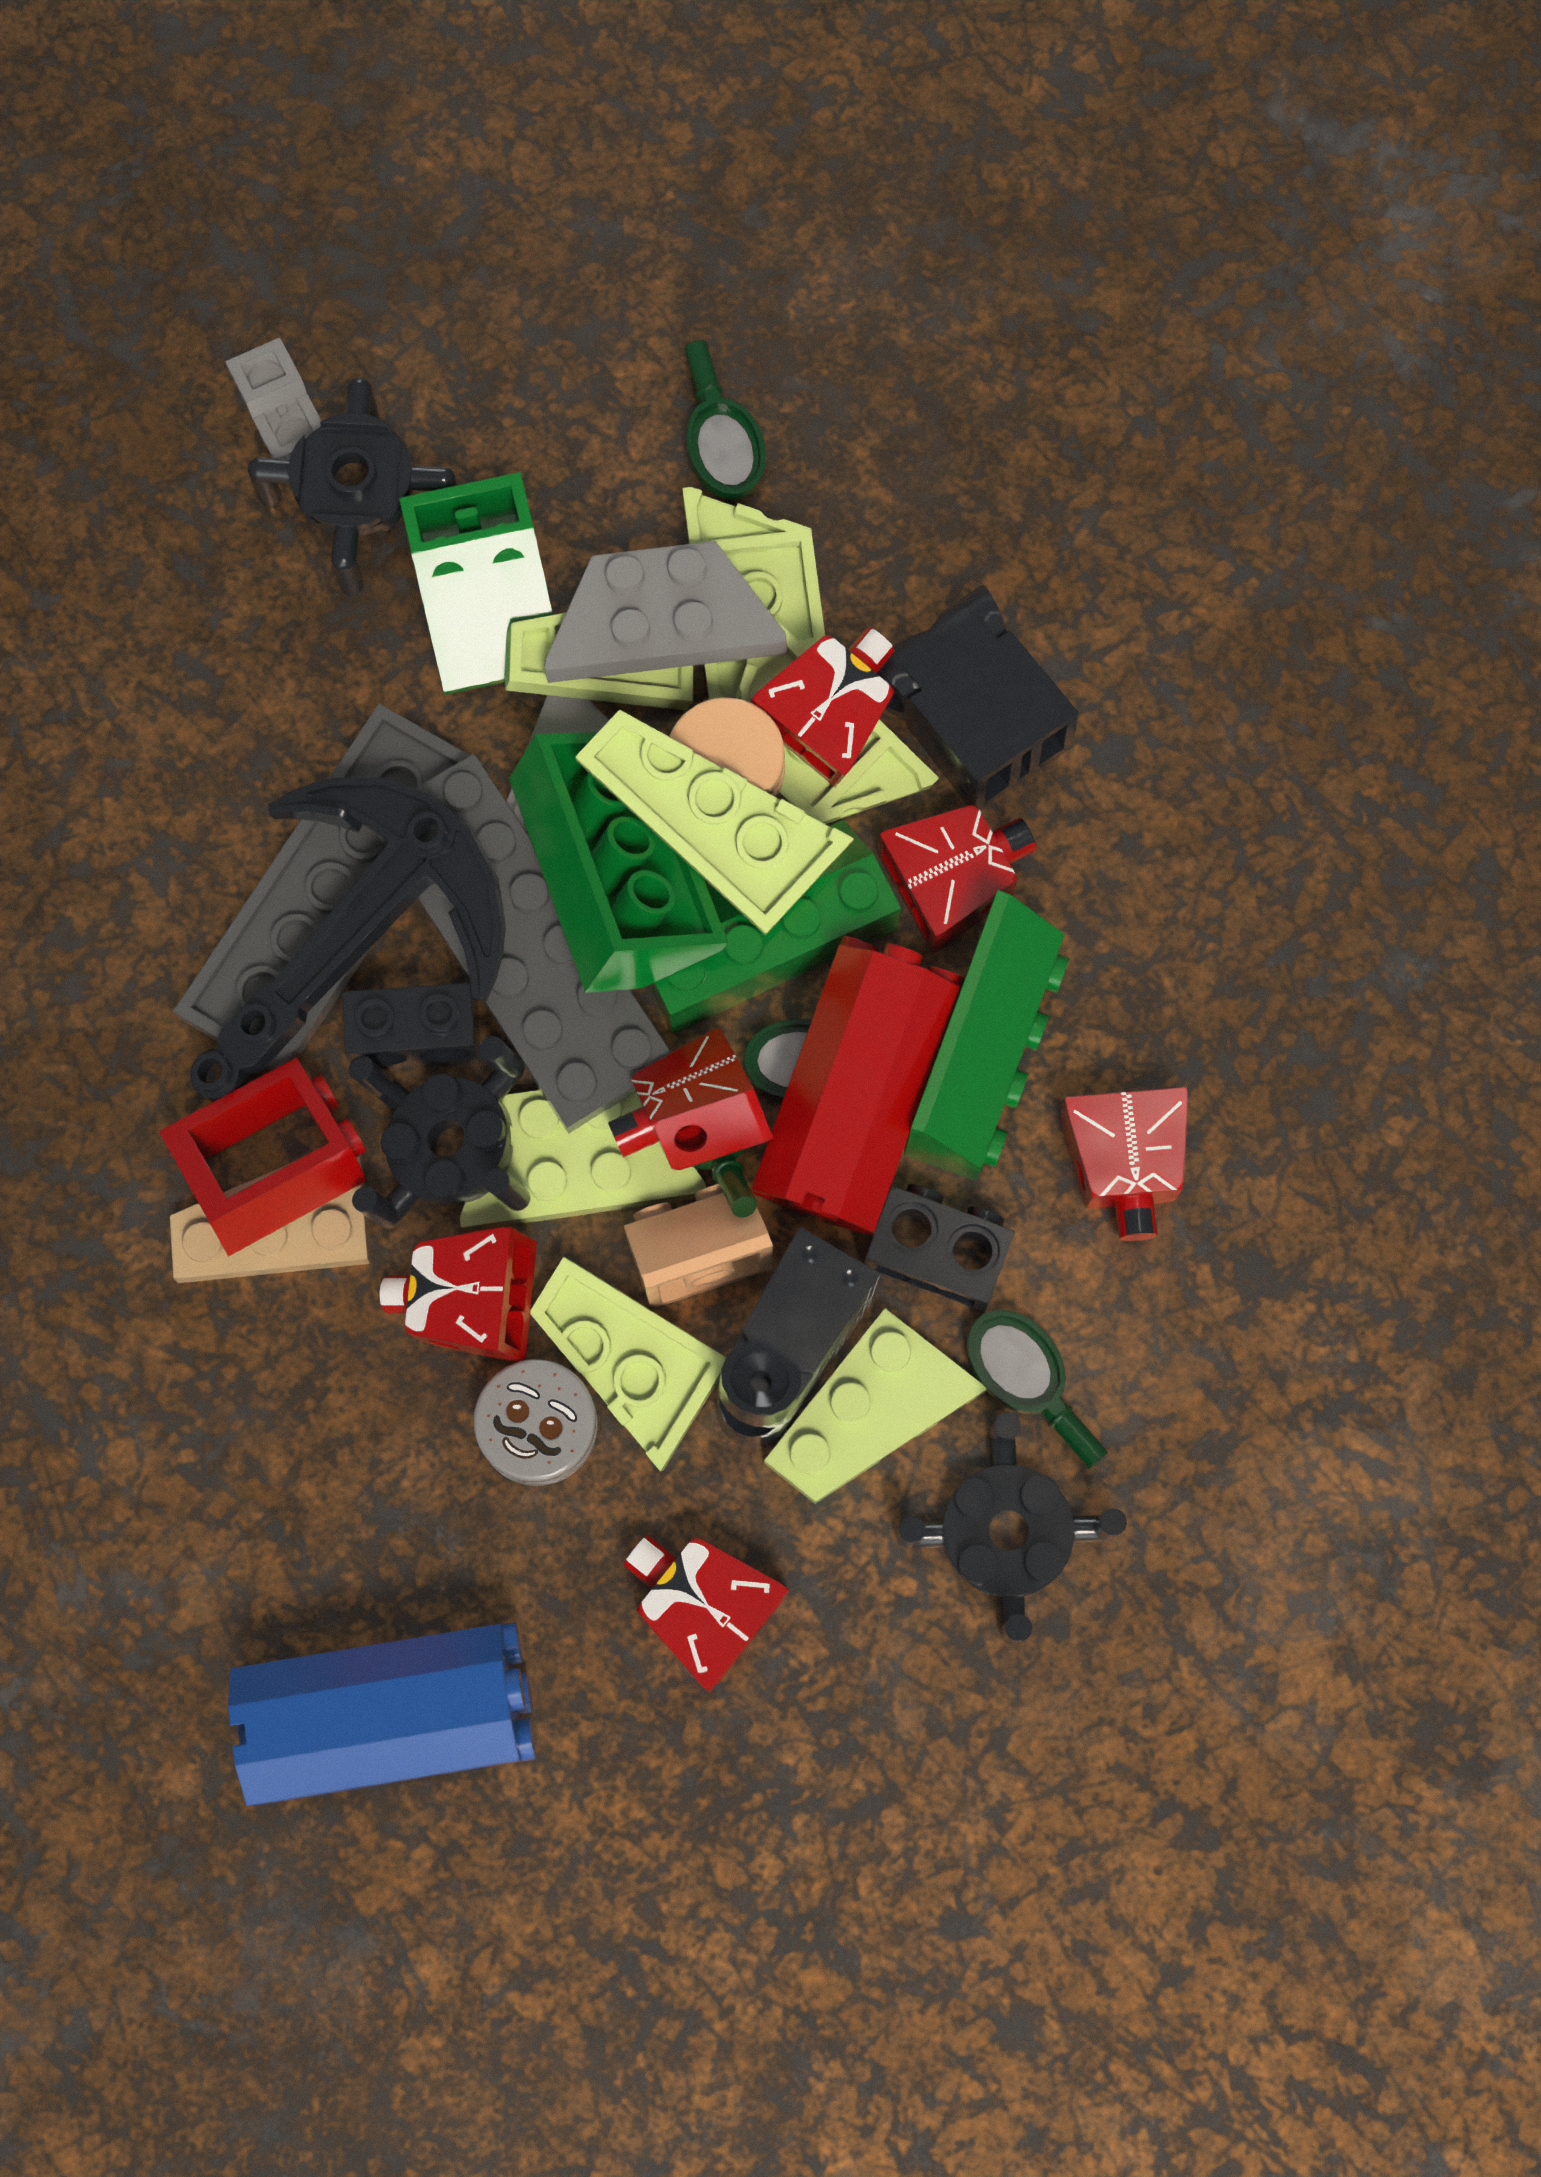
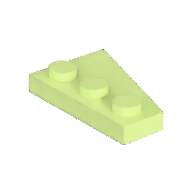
M567 612L513 622L508 629L505 690L685 711L688 710L693 702V666L548 683L544 662Z
M885 1308L766 1457L764 1464L816 1504L880 1462L881 1459L916 1436H920L963 1405L970 1403L985 1393L986 1388Z

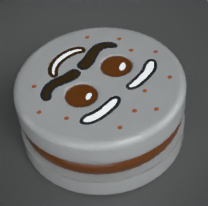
M524 1360L500 1370L482 1389L474 1411V1432L483 1455L500 1474L524 1485H550L571 1476L588 1459L597 1438V1412L588 1389L571 1370L548 1360Z

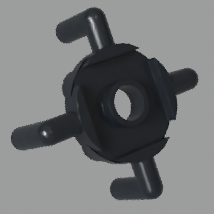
M355 378L349 383L345 413L332 415L321 421V427L312 432L307 438L303 435L296 443L290 459L257 457L252 459L248 465L249 477L257 498L263 506L273 507L281 501L282 493L278 483L290 484L297 505L307 522L313 527L334 534L331 563L341 591L348 596L359 594L364 587V581L356 560L358 536L377 531L384 532L394 528L400 521L402 513L399 498L412 495L413 490L433 491L457 486L456 476L450 468L412 464L409 450L403 440L390 430L388 424L379 419V412L371 384L364 378ZM359 463L364 465L369 471L367 477L360 484L344 486L335 480L338 470L346 464Z
M487 1037L479 1046L480 1056L494 1069L482 1084L466 1078L452 1077L448 1074H437L431 1076L424 1084L412 1092H409L369 1057L358 1056L351 1061L349 1065L351 1077L394 1111L388 1127L381 1136L380 1144L382 1152L386 1155L389 1168L399 1182L386 1198L370 1187L359 1188L352 1197V1204L356 1210L380 1227L389 1229L395 1227L418 1199L432 1205L446 1206L445 1204L460 1201L468 1203L480 1199L490 1192L511 1210L521 1211L529 1205V1191L506 1172L511 1163L513 1146L510 1145V1125L512 1126L507 1109L501 1102L522 1077L525 1066L522 1060L498 1037ZM449 1128H462L464 1140L460 1149L447 1157L438 1156L436 1143L439 1136Z
M1003 1412L996 1417L989 1430L991 1467L974 1473L960 1484L947 1504L942 1521H923L917 1516H908L901 1521L896 1532V1538L902 1547L908 1549L943 1547L948 1562L966 1583L984 1595L998 1598L1000 1636L1007 1644L1017 1645L1026 1640L1032 1632V1623L1025 1616L1024 1597L1043 1589L1061 1573L1069 1560L1074 1542L1113 1540L1125 1530L1127 1519L1122 1511L1115 1508L1108 1509L1101 1515L1072 1516L1069 1504L1054 1480L1035 1470L1017 1465L1015 1437L1020 1431L1021 1423L1014 1413ZM1002 1513H1010L1022 1520L1026 1529V1538L1021 1547L1015 1550H1003L992 1542L989 1535V1525L995 1516Z

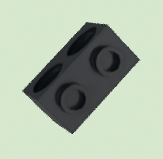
M471 983L342 992L345 1055L350 1063L358 1056H367L384 1071L481 1064V1056L479 1054L478 1002L472 998Z
M908 1184L905 1191L892 1186L864 1264L880 1273V1276L984 1314L1015 1231L1003 1227L1005 1220L986 1209L969 1206L965 1213L943 1205L944 1197L929 1188ZM913 1219L920 1222L926 1228L928 1240L918 1247H906L895 1239L892 1228L901 1220ZM962 1242H976L986 1250L988 1264L978 1270L965 1269L957 1263L953 1249Z

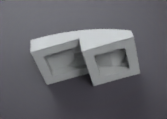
M279 337L225 362L271 458L290 459L296 443L303 435L307 438L312 432L320 428L321 419L307 394L299 372Z

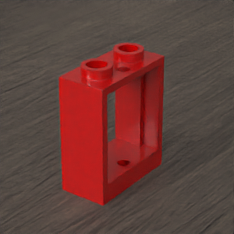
M297 1057L159 1131L228 1257L367 1181L356 1157L366 1152L357 1132L348 1118L336 1123L330 1112L339 1108L328 1084L321 1074L310 1079ZM305 1106L327 1144L226 1198L205 1159Z

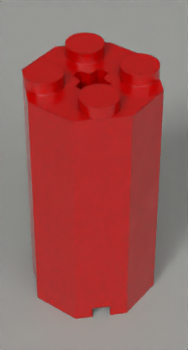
M847 936L842 938L771 1132L773 1139L768 1141L751 1190L754 1195L803 1215L808 1213L823 1218L825 1223L874 1236L965 978L938 967L929 966L928 969L920 967L923 956L899 945L887 943L883 953H879L877 947L867 942Z

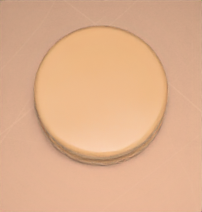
M714 698L701 702L689 709L673 727L670 738L692 749L694 753L723 769L724 767L747 779V782L777 797L785 774L784 743L777 725L760 707L738 698Z

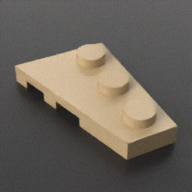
M361 1154L356 1159L364 1174L363 1154ZM289 1164L223 1193L226 1198H229ZM365 1182L229 1257L199 1203L170 1215L174 1280L178 1283L371 1264L367 1217L356 1210L352 1204L353 1194L359 1188L365 1187Z

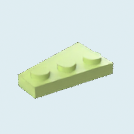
M563 1257L530 1310V1314L575 1369L586 1378L608 1405V1409L622 1426H625L646 1451L645 1454L659 1471H664L720 1379L726 1356L572 1260Z

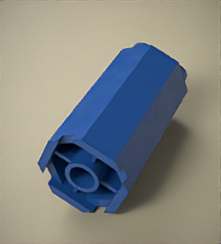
M517 1623L495 1624L231 1668L228 1712L230 1726L238 1725L240 1745L233 1746V1754L246 1806H258L536 1759L531 1719H521V1714L533 1712L529 1678L527 1672L521 1673L520 1669L514 1668L513 1665L522 1663V1650Z

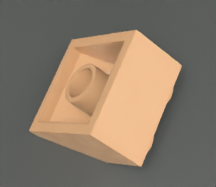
M716 1184L695 1194L697 1202L673 1210L670 1203H660L636 1212L633 1215L635 1222L624 1225V1230L650 1309L771 1270L773 1245L758 1208L748 1217L741 1218L735 1216L720 1185Z

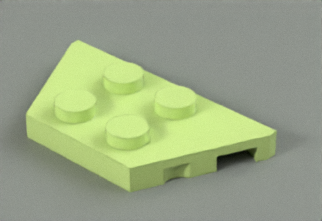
M694 487L682 488L689 544L716 541L768 611L807 650L825 636L811 528L785 519L773 520L767 518L760 510L740 503L735 507L702 495V490ZM747 659L704 664L709 700L722 697L735 698Z
M776 618L775 620L786 633L788 654L747 659L735 698L750 702L762 687L807 650ZM878 720L851 770L836 788L784 746L785 774L777 798L791 803L805 811V814L827 824L927 790L939 777L887 726Z
M540 1090L507 1094L502 1099V1104L507 1109L512 1126L510 1125V1145L513 1146L511 1163L506 1172L529 1191L530 1203L525 1209L514 1211L488 1192L480 1199L468 1203L465 1202L460 1216V1223L463 1232L690 1200L696 1199L695 1194L705 1189L706 1184L694 1167L682 1170L671 1169L659 1142L623 1158L608 1122L642 1107L636 1092L569 1134Z

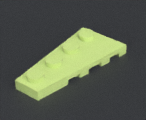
M621 710L606 723L575 757L579 764L764 935L778 923L854 840V838L842 831L831 828L805 814V811L783 799L780 800L747 782V779L725 767L723 769L701 757L687 746Z

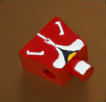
M868 627L863 630L848 650L832 636L826 634L753 696L750 703L760 707L772 718L781 733L784 746L836 788L851 770L895 692L891 685L877 675L878 671L893 655L895 650L883 635Z
M498 1227L419 1242L413 1249L411 1274L387 1275L382 1280L380 1286L381 1307L386 1314H406L405 1329L407 1335L430 1345L515 1363L526 1360L537 1241L512 1227Z
M647 1534L623 1564L625 1568L652 1589L636 1609L637 1613L709 1694L789 1593V1589L778 1581L696 1536L689 1542L681 1554L676 1557Z

